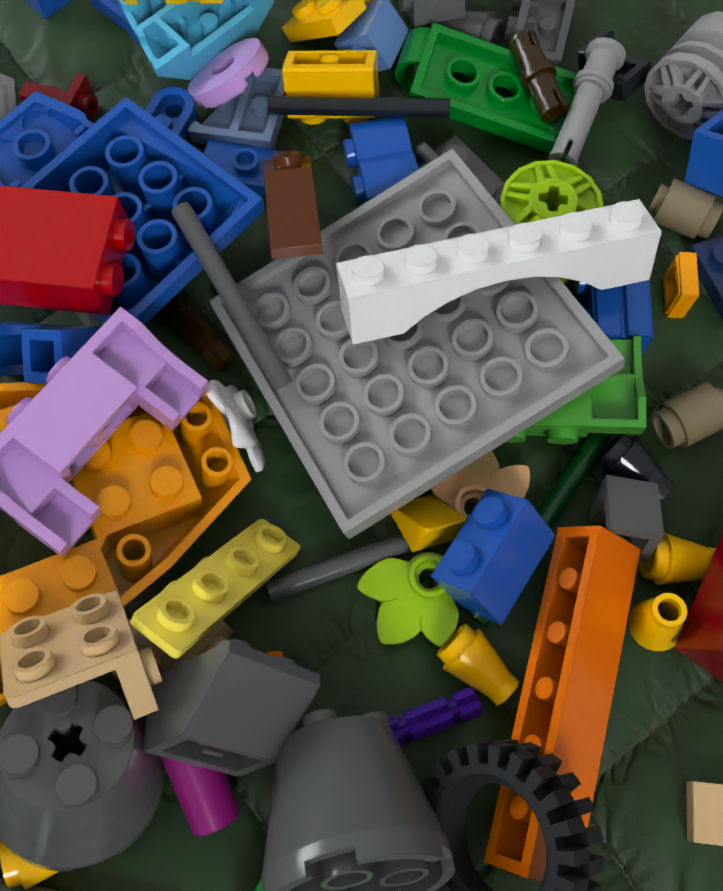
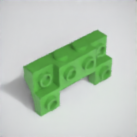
M633 336L632 340L609 339L625 358L624 368L509 439L506 443L526 441V436H547V442L574 444L578 442V437H587L588 433L641 435L646 429V392L642 372L641 336Z

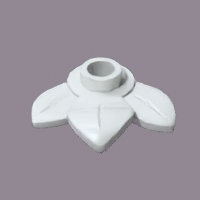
M217 380L209 381L206 394L220 410L231 433L233 446L236 448H246L254 470L256 472L262 471L265 465V458L253 429V418L257 417V410L252 398L247 391H238L233 385L225 387Z

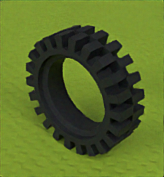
M517 739L495 740L466 745V747L457 748L447 753L448 759L437 761L430 769L435 777L423 779L421 787L429 798L428 801L449 840L455 873L446 884L435 891H494L477 872L470 857L465 836V819L469 804L475 793L488 782H496L507 786L520 795L533 810L542 828L546 845V869L542 884L537 891H600L601 885L589 877L604 871V856L590 853L589 846L603 841L601 827L585 828L581 815L593 812L595 808L590 797L576 801L572 797L571 792L581 784L575 774L570 772L557 775L556 772L562 764L559 758L552 753L539 756L540 746L531 742L518 744Z

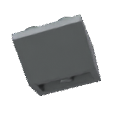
M230 639L218 642L214 648L190 660L181 661L174 668L160 674L162 682L151 686L159 710L146 715L143 752L237 777L276 763L287 737L296 731L320 687V674L297 666L295 661L290 658L274 657L255 650L246 641Z

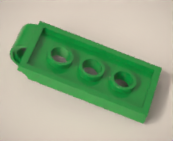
M436 23L432 24L431 29L426 27L414 28L406 36L394 75L397 82L403 88L410 91L408 98H451L450 119L547 153L552 151L568 112L554 122L549 120L548 123H543L541 121L530 92L525 91L522 87L520 68L509 49ZM555 66L557 84L570 109L575 96L573 80L577 73ZM452 73H464L472 82H460L453 77ZM494 87L508 89L512 97L500 96L496 93ZM563 154L561 158L566 159L567 155Z

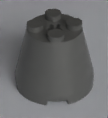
M91 680L25 706L14 708L0 731V840L13 854L31 865L60 872L98 864L117 853L121 854L130 847L152 820L158 808L164 787L165 767L161 757L143 752L146 716L134 720L126 697Z
M332 709L316 710L305 715L302 719L303 728L287 737L276 762L262 871V890L435 891L446 884L455 873L449 840L390 727L388 715L384 712H371L362 716L338 717L337 712Z

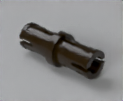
M525 29L516 33L510 39L508 46L520 68L522 87L525 91L530 92L541 121L543 123H548L549 120L554 122L563 117L569 110V105L560 91L555 78L557 71L554 63L547 60L533 29H529L528 32Z

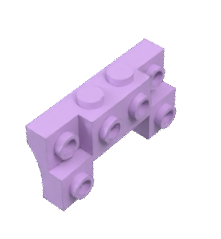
M122 307L104 323L72 358L65 356L52 367L46 378L47 385L33 399L26 397L12 409L6 421L8 426L0 433V509L62 558L67 555L101 515L100 507L69 484L71 480L138 405L173 431L203 397L207 389L208 380L170 352L142 322Z

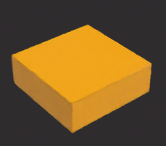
M679 252L663 276L664 306L667 318H684L699 297L696 253Z

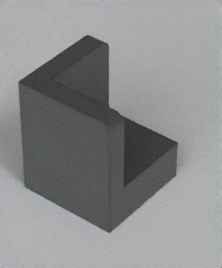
M606 475L589 505L590 522L606 524L607 530L612 533L631 537L632 544L641 549L638 562L646 563L665 536L658 484Z

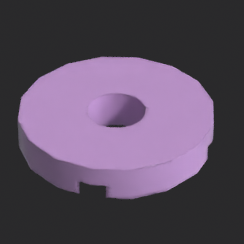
M257 38L244 39L229 46L213 57L195 74L188 86V93L199 107L214 108L228 102L245 90L244 88L248 84L244 79L252 72L256 77L263 73L269 60L267 50Z

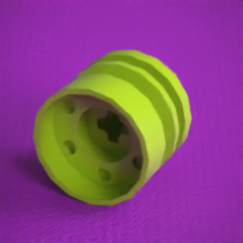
M557 160L534 161L518 168L506 180L499 200V206L515 225L561 216L571 212L604 207L601 191L591 176L575 165ZM559 277V279L563 282V284H565V283H567V282H569V281L571 280V279H566V278Z

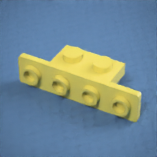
M258 519L209 557H204L193 569L177 581L174 580L169 583L161 593L136 610L130 624L169 656L179 658L297 555L300 545L288 537L281 528L270 524L265 519Z

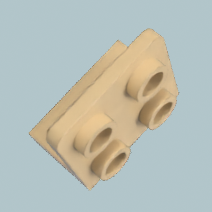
M117 589L106 594L95 593L84 596L74 602L72 606L46 616L36 615L24 618L0 635L3 693L9 707L19 708L116 670L134 720L159 710L151 688L152 685L162 682L148 638L131 626V619L128 620Z

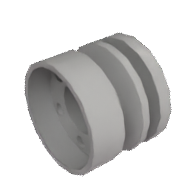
M721 11L701 16L648 72L645 81L646 103L653 116L663 127L683 139L692 140L694 131L723 109V12Z

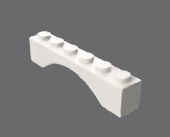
M640 199L528 223H519L490 231L466 234L461 237L433 243L414 245L409 248L376 255L362 256L357 259L336 263L341 309L352 344L354 345L404 334L423 317L449 301L476 289L508 280L530 277H562L585 282L600 290L650 280L662 231Z

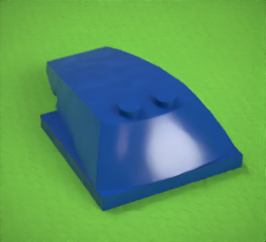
M35 91L0 120V186L117 196L128 219L133 221L135 239L132 249L125 252L122 264V291L119 296H114L109 315L88 313L102 326L120 307L145 325L204 269L171 213L174 207L183 202L190 203L218 253H221L265 211L262 197L128 97L122 99L96 123L88 121L85 113L77 108Z

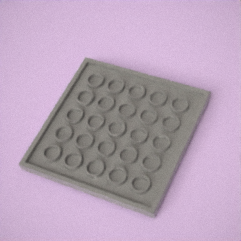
M453 148L321 230L323 254L275 259L237 283L293 380L290 384L277 391L274 390L220 295L209 301L340 529L348 539L356 536L624 368L625 358L559 277H530L508 280L476 289L449 301L431 312L404 334L352 344L341 309L336 263L515 225Z

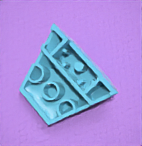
M118 0L157 76L192 80L195 74L221 51L239 41L256 35L275 1L224 0L222 4H200L195 1L186 2L185 4H166L165 0H138V5H129L124 3L123 0Z

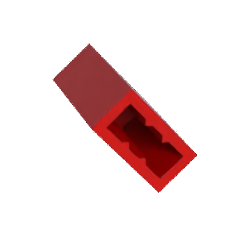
M0 186V304L109 315L114 296H119L122 291V264L125 252L132 249L135 239L133 221L128 219L117 196Z

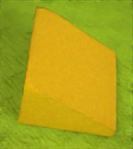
M434 495L413 499L391 513L412 552L453 541L467 520L460 512Z

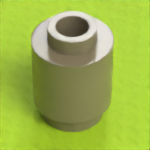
M674 178L670 187L664 184L660 185L648 210L656 213L654 217L656 224L691 239H694L697 235L707 240L723 211V203L715 201L716 195Z
M702 383L661 403L659 410L651 414V424L660 442L668 449H673L677 446L686 448L722 430L723 390L719 387L715 388L709 383Z

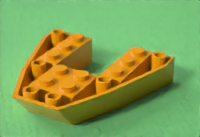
M31 382L0 383V433L8 426L6 421L12 409L26 397L33 399L47 384ZM206 393L173 431L138 405L71 480L75 489L100 507L101 515L90 527L95 540L72 548L64 558L56 554L1 575L0 635L24 618L36 615H49L72 606L78 599L90 594H106L117 589L124 607L169 570L251 480L250 474L238 448L232 444L231 433L220 410L213 404ZM0 657V707H1V706L4 705L7 701H6L5 696H4V693H3V681H2V669H1V657Z

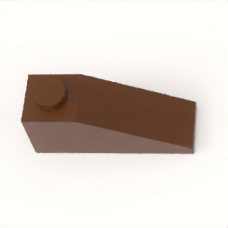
M299 151L274 153L272 160H264V181L272 259L323 254L310 156L301 157Z

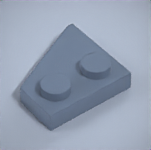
M265 68L263 73L257 77L252 72L244 79L248 86L244 88L245 90L241 94L215 107V111L202 124L194 121L189 126L188 133L192 143L207 145L208 139L274 150L284 115L269 114L268 98L269 96H286L282 69Z

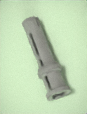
M596 38L588 44L585 51L587 61L584 69L578 71L573 80L575 96L554 147L549 153L548 160L560 161L562 155L566 154L567 157L564 163L577 167L579 156L599 105L612 95L614 89L613 76L615 71L624 65L626 59L625 48L611 38Z

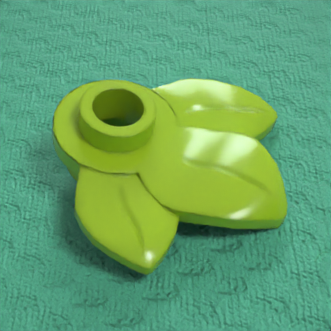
M425 552L416 555L409 562L396 558H386L368 569L361 577L357 585L358 590L367 597L382 602L377 618V633L380 643L384 645L401 644L414 638L421 631L430 642L438 647H442L451 638L457 628L459 612L454 600L439 584L435 588L428 589L423 587L419 581V576L423 572H434L443 558L442 555Z

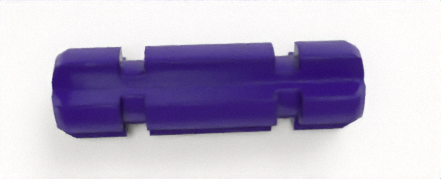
M468 687L452 693L451 699L446 700L445 697H441L402 712L403 717L396 718L393 715L388 717L400 746L405 745L404 740L409 738L412 741L419 740L455 726L454 721L460 720L461 723L479 717L483 712L477 693L473 688Z

